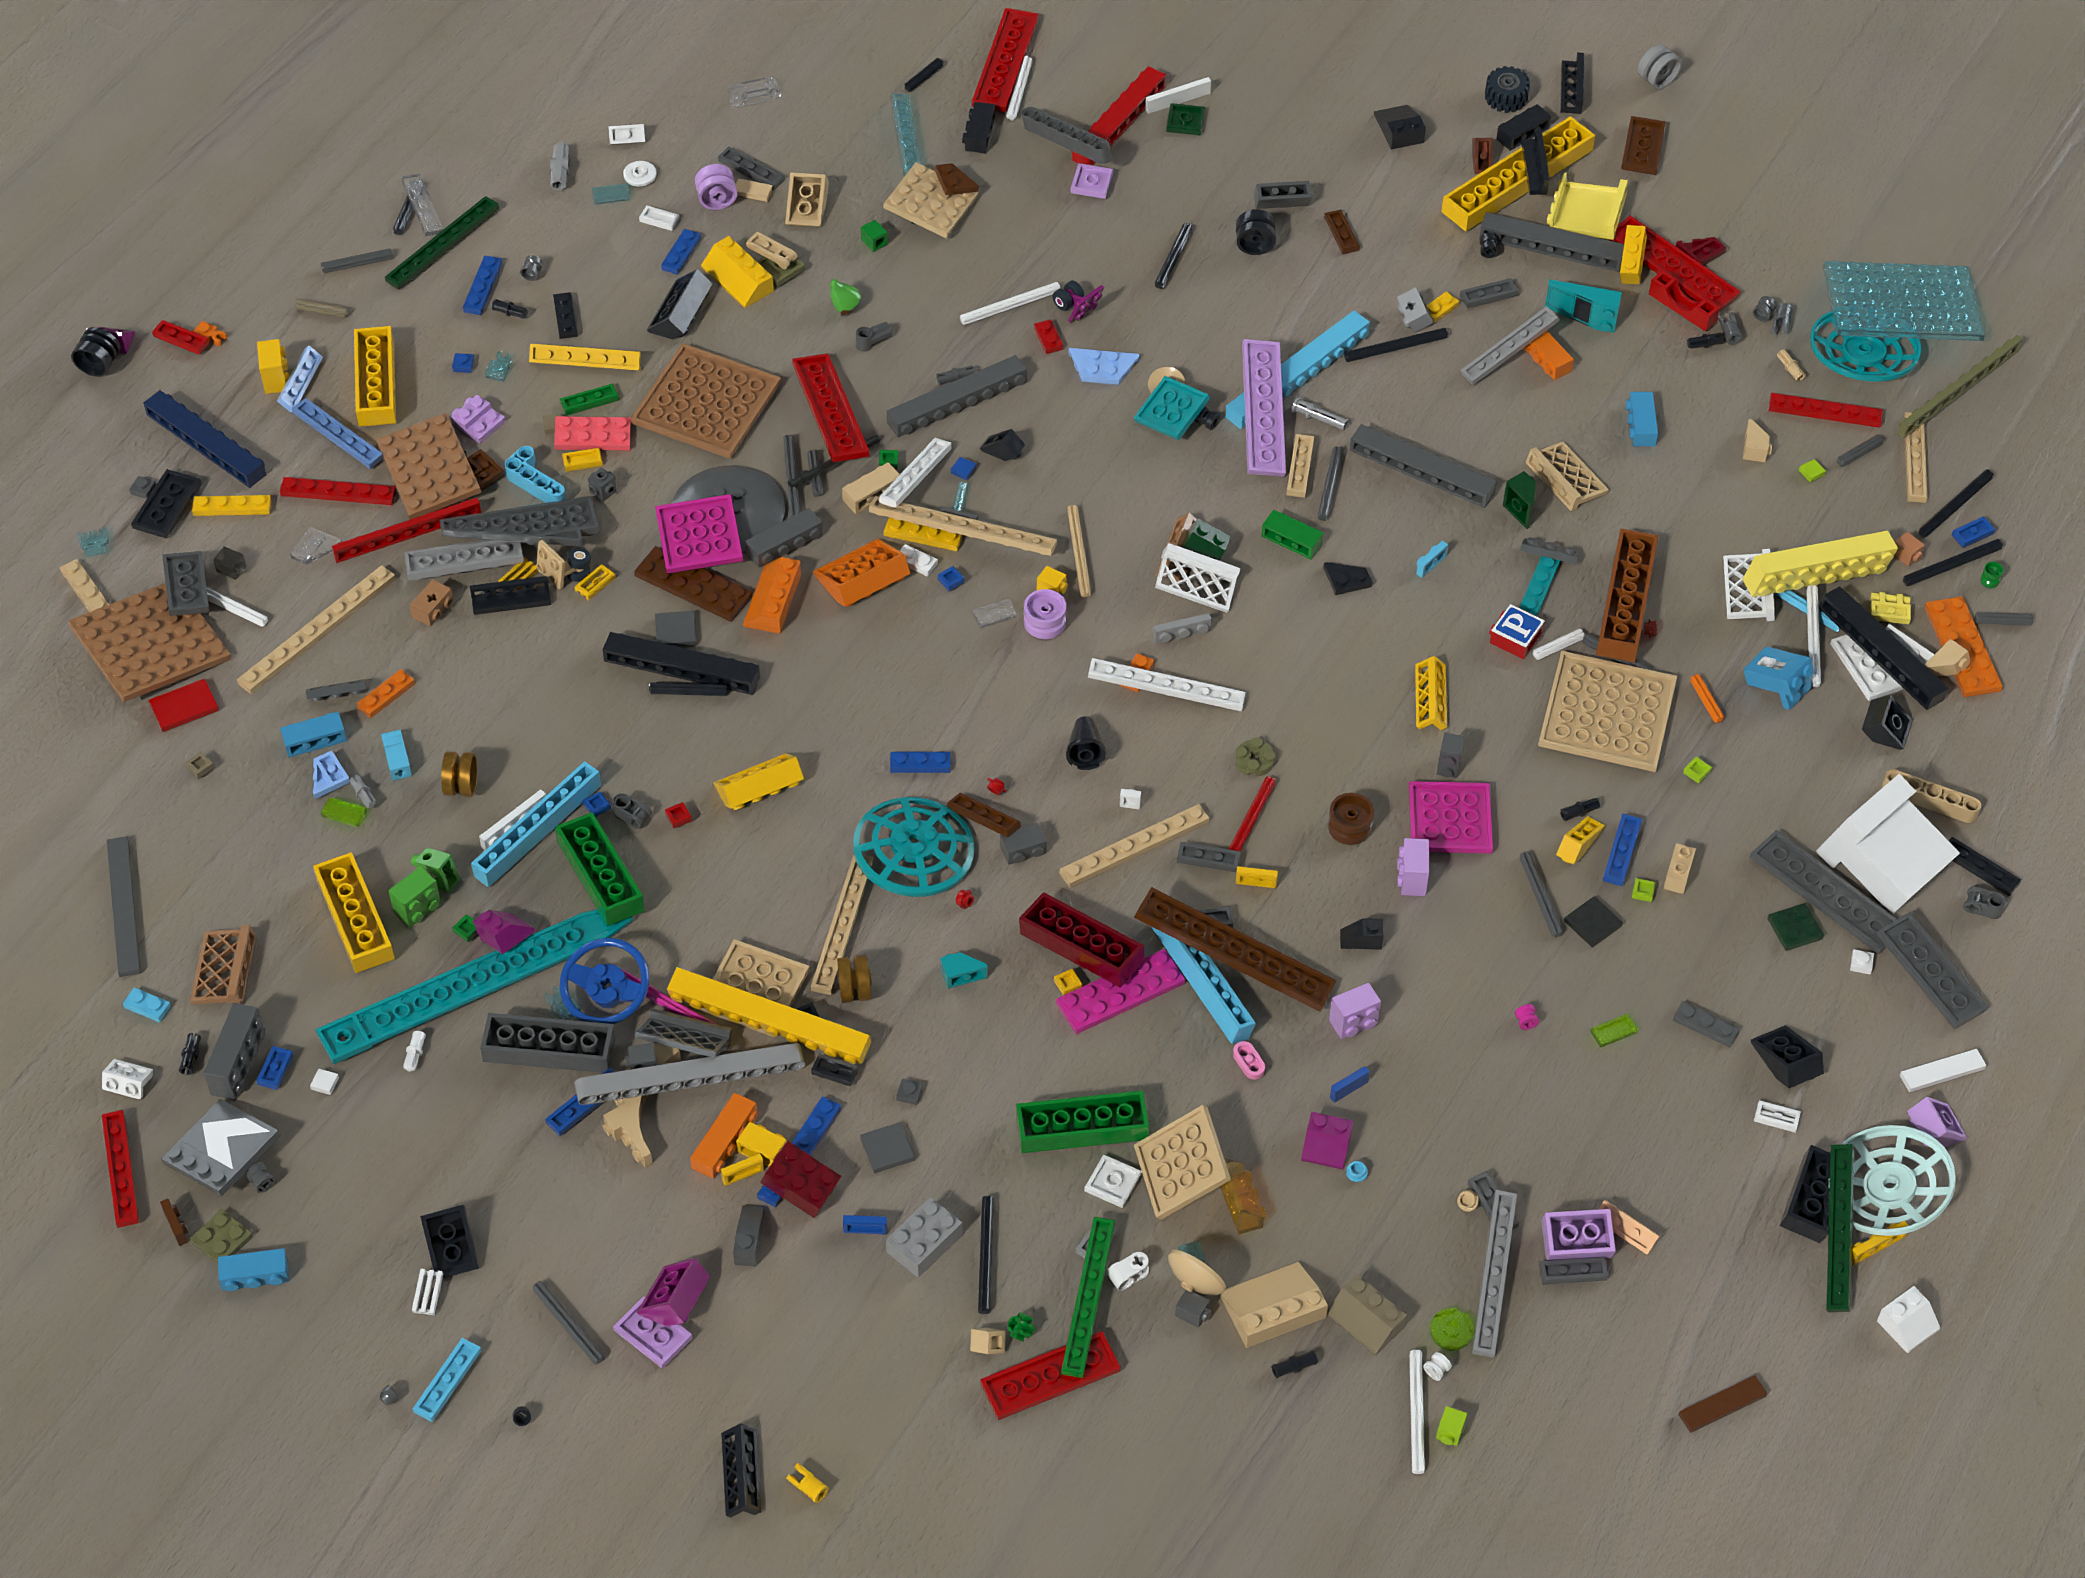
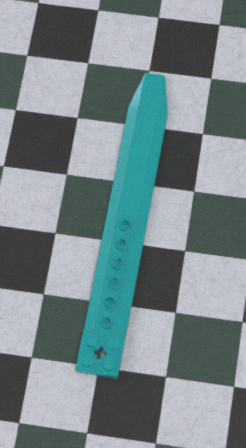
M597 909L582 912L526 937L504 954L495 950L315 1029L316 1034L333 1064H336L372 1048L374 1044L569 959L582 945L596 939L611 938L633 922V918L629 917L607 926ZM341 1036L349 1037L346 1041H340Z

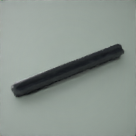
M1441 328L1344 352V358L1346 362H1351L1446 339L1448 331L1446 328Z
M1989 469L1983 471L1921 526L1918 531L1919 535L1925 538L1986 485L1993 478V472Z
M1996 539L1905 575L1903 583L1906 586H1911L2001 550L2003 543L2000 539Z
M992 1196L982 1197L978 1312L980 1314L990 1313L994 1198Z

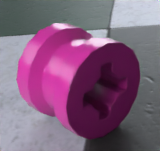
M1531 1004L1520 1006L1515 1010L1514 1014L1519 1019L1518 1024L1522 1030L1532 1029L1540 1022L1538 1016L1535 1015V1007Z

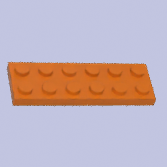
M1963 596L1926 602L1925 610L1941 646L1943 647L1952 639L1969 652L1971 661L1968 667L1954 675L1963 697L2000 692L2003 686Z

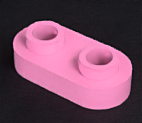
M1246 1041L1238 1042L1233 1049L1234 1059L1246 1077L1253 1080L1260 1079L1265 1073V1063L1251 1043Z

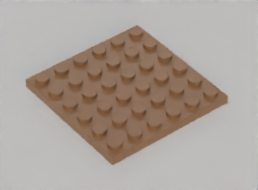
M682 343L630 418L631 424L731 459L781 384V377Z
M166 583L68 620L69 627L123 702L231 660V654L201 613L169 616Z

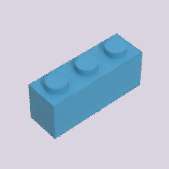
M1630 392L1629 399H1626L1625 408L1629 411L1627 424L1631 425L1629 428V439H1632L1633 446H1656L1658 430L1653 392Z
M339 712L329 713L280 728L289 758L347 741Z
M285 1249L218 1257V1275L222 1291H235L239 1288L247 1287L258 1288L262 1285H280L284 1282H289L288 1258Z

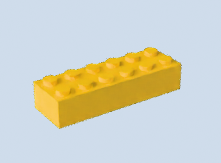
M391 326L354 329L355 407L358 425L361 427L396 424L394 339Z
M352 852L313 865L317 883L355 974L394 960L392 945Z

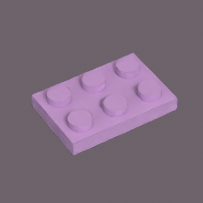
M643 1296L613 1326V1329L663 1369L693 1339V1336L681 1325L677 1324L668 1327L640 1316L637 1311L645 1299Z

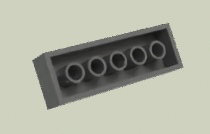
M488 1013L480 1049L483 1062L603 1073L610 1068L616 1037L613 1024Z

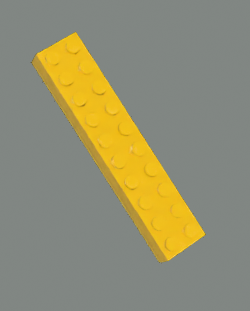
M1571 116L1542 134L1549 178L1593 151L1595 134ZM1522 147L1443 196L1441 212L1464 231H1468L1483 221L1486 212L1494 214L1529 192Z

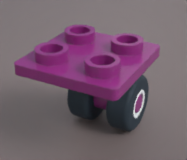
M1071 280L1064 285V289L1055 291L1052 298L1055 305L1062 311L1068 310L1072 305L1074 306L1068 320L1072 323L1075 320L1079 321L1088 310L1091 312L1098 306L1097 302L1103 296L1104 286H1099L1084 297L1081 285Z

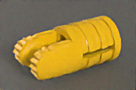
M797 1463L795 1465L796 1470L805 1477L799 1482L796 1477L789 1474L786 1479L801 1492L808 1495L813 1502L819 1503L827 1495L829 1487L819 1481L800 1463Z

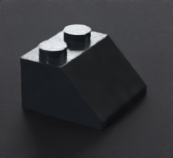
M1887 695L1870 701L1862 730L1872 742L1902 750L1904 749L1913 719L1891 695Z

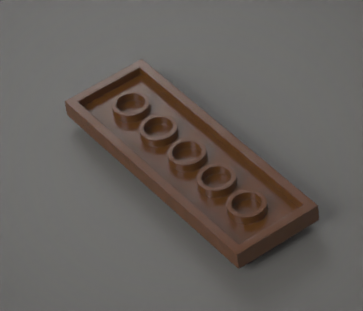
M657 546L651 550L634 571L636 577L730 622L734 620L752 597V591L704 568L667 573L663 549Z

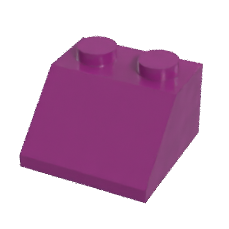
M488 910L472 921L480 939L501 954H504L535 932L532 926L512 913Z
M1311 1112L1301 1161L1343 1170L1353 1121Z

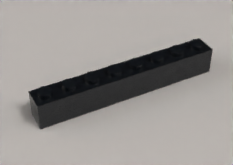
M1839 586L1823 595L1818 608L1920 705L1928 710L1944 700L1949 688L1842 587Z
M610 632L602 649L604 662L701 684L727 685V690L749 695L754 694L760 679L759 665L662 644L658 641H649L640 637H631L622 633Z

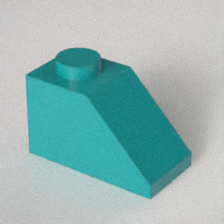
M963 953L947 954L940 958L941 972L948 989L988 978L987 964Z

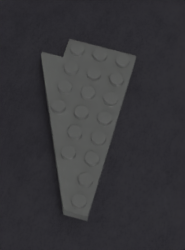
M591 496L439 520L442 536L526 542L529 545L537 544L540 540H543L546 544L583 546L582 536L600 533Z

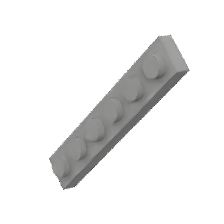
M1546 306L1461 369V375L1472 385L1476 384L1558 323V316Z

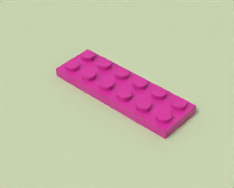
M1163 949L1146 957L1144 963L1121 988L1100 978L1057 998L1056 1004L1074 1032L1078 1034L1184 985L1185 978L1167 951Z

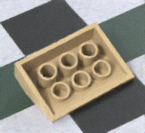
M1299 1262L1227 1288L1222 1294H1219L1246 1348L1325 1319L1327 1316L1328 1304L1319 1287Z

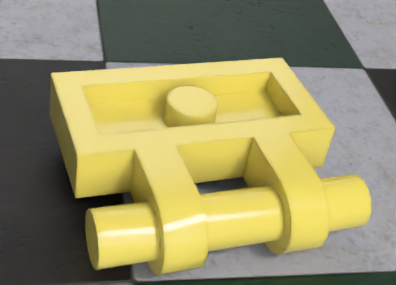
M1880 591L1879 593H1871L1870 615L1877 621L1901 624L1910 623V597L1898 593L1896 595H1889Z

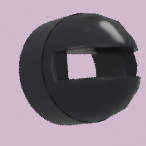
M519 1406L514 1410L512 1416L516 1425L525 1426L531 1421V1413L527 1407Z

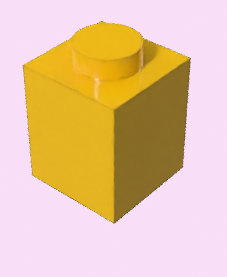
M1046 566L1037 578V590L1049 589L1061 595L1065 593L1068 587L1066 574L1049 566Z

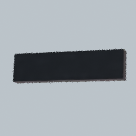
M1954 837L1948 840L1960 853L1952 860L1956 864L2008 896L2019 886L2020 878Z

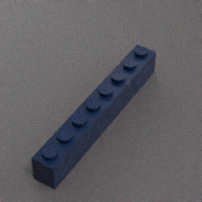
M159 390L143 402L147 416L247 487L251 488L266 476L265 464L260 458L254 457L249 450L240 447L235 440L227 438L222 431L213 428L208 421H203L195 412L189 411L184 404L176 402L171 395Z

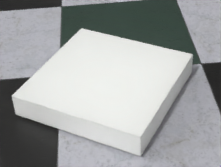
M1103 1154L1084 1191L1124 1208L1142 1176V1171Z

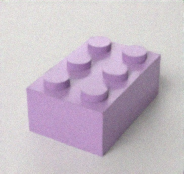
M1610 1209L1545 1213L1541 1220L1546 1261L1605 1257L1606 1259L1612 1258L1615 1253Z

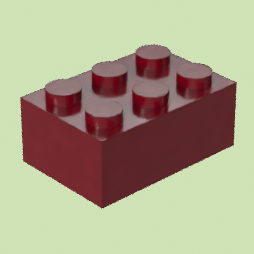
M787 1141L764 1174L760 1183L815 1218L842 1176Z

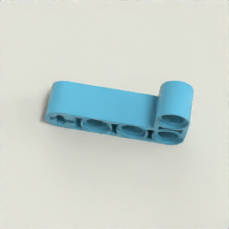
M520 447L505 461L507 479L545 503L566 500L564 486L535 469L536 460L532 447Z

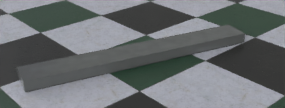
M128 837L107 839L119 977L141 974Z

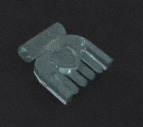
M103 527L104 537L102 529H99L100 537H98L96 530H94V535L89 531L88 540L87 534L84 532V541L82 540L81 532H78L79 544L82 550H84L85 557L107 553L106 546L109 542L107 527Z

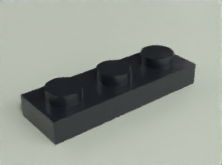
M571 292L553 294L559 339L578 337Z

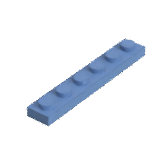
M307 398L292 408L293 414L369 469L384 459L383 453Z

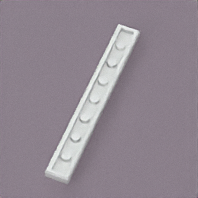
M1095 658L1091 660L1088 678L1241 712L1246 693Z

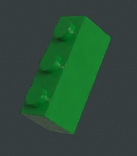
M1274 509L1262 524L1261 537L1310 560L1322 546L1323 532Z

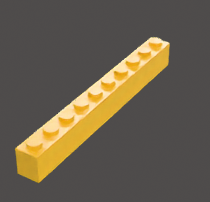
M676 967L667 987L670 998L676 1002L682 1003L684 1001L690 1003L689 1005L695 1009H707L715 1016L724 1015L735 1023L740 1021L747 1023V1026L754 1030L764 1029L771 1036H783L791 1043L799 1042L805 1044V1047L814 1051L817 1049L822 1050L830 1057L835 1058L839 1056L844 1058V1061L852 1064L858 1063L862 1065L871 1045L870 1035L679 967Z

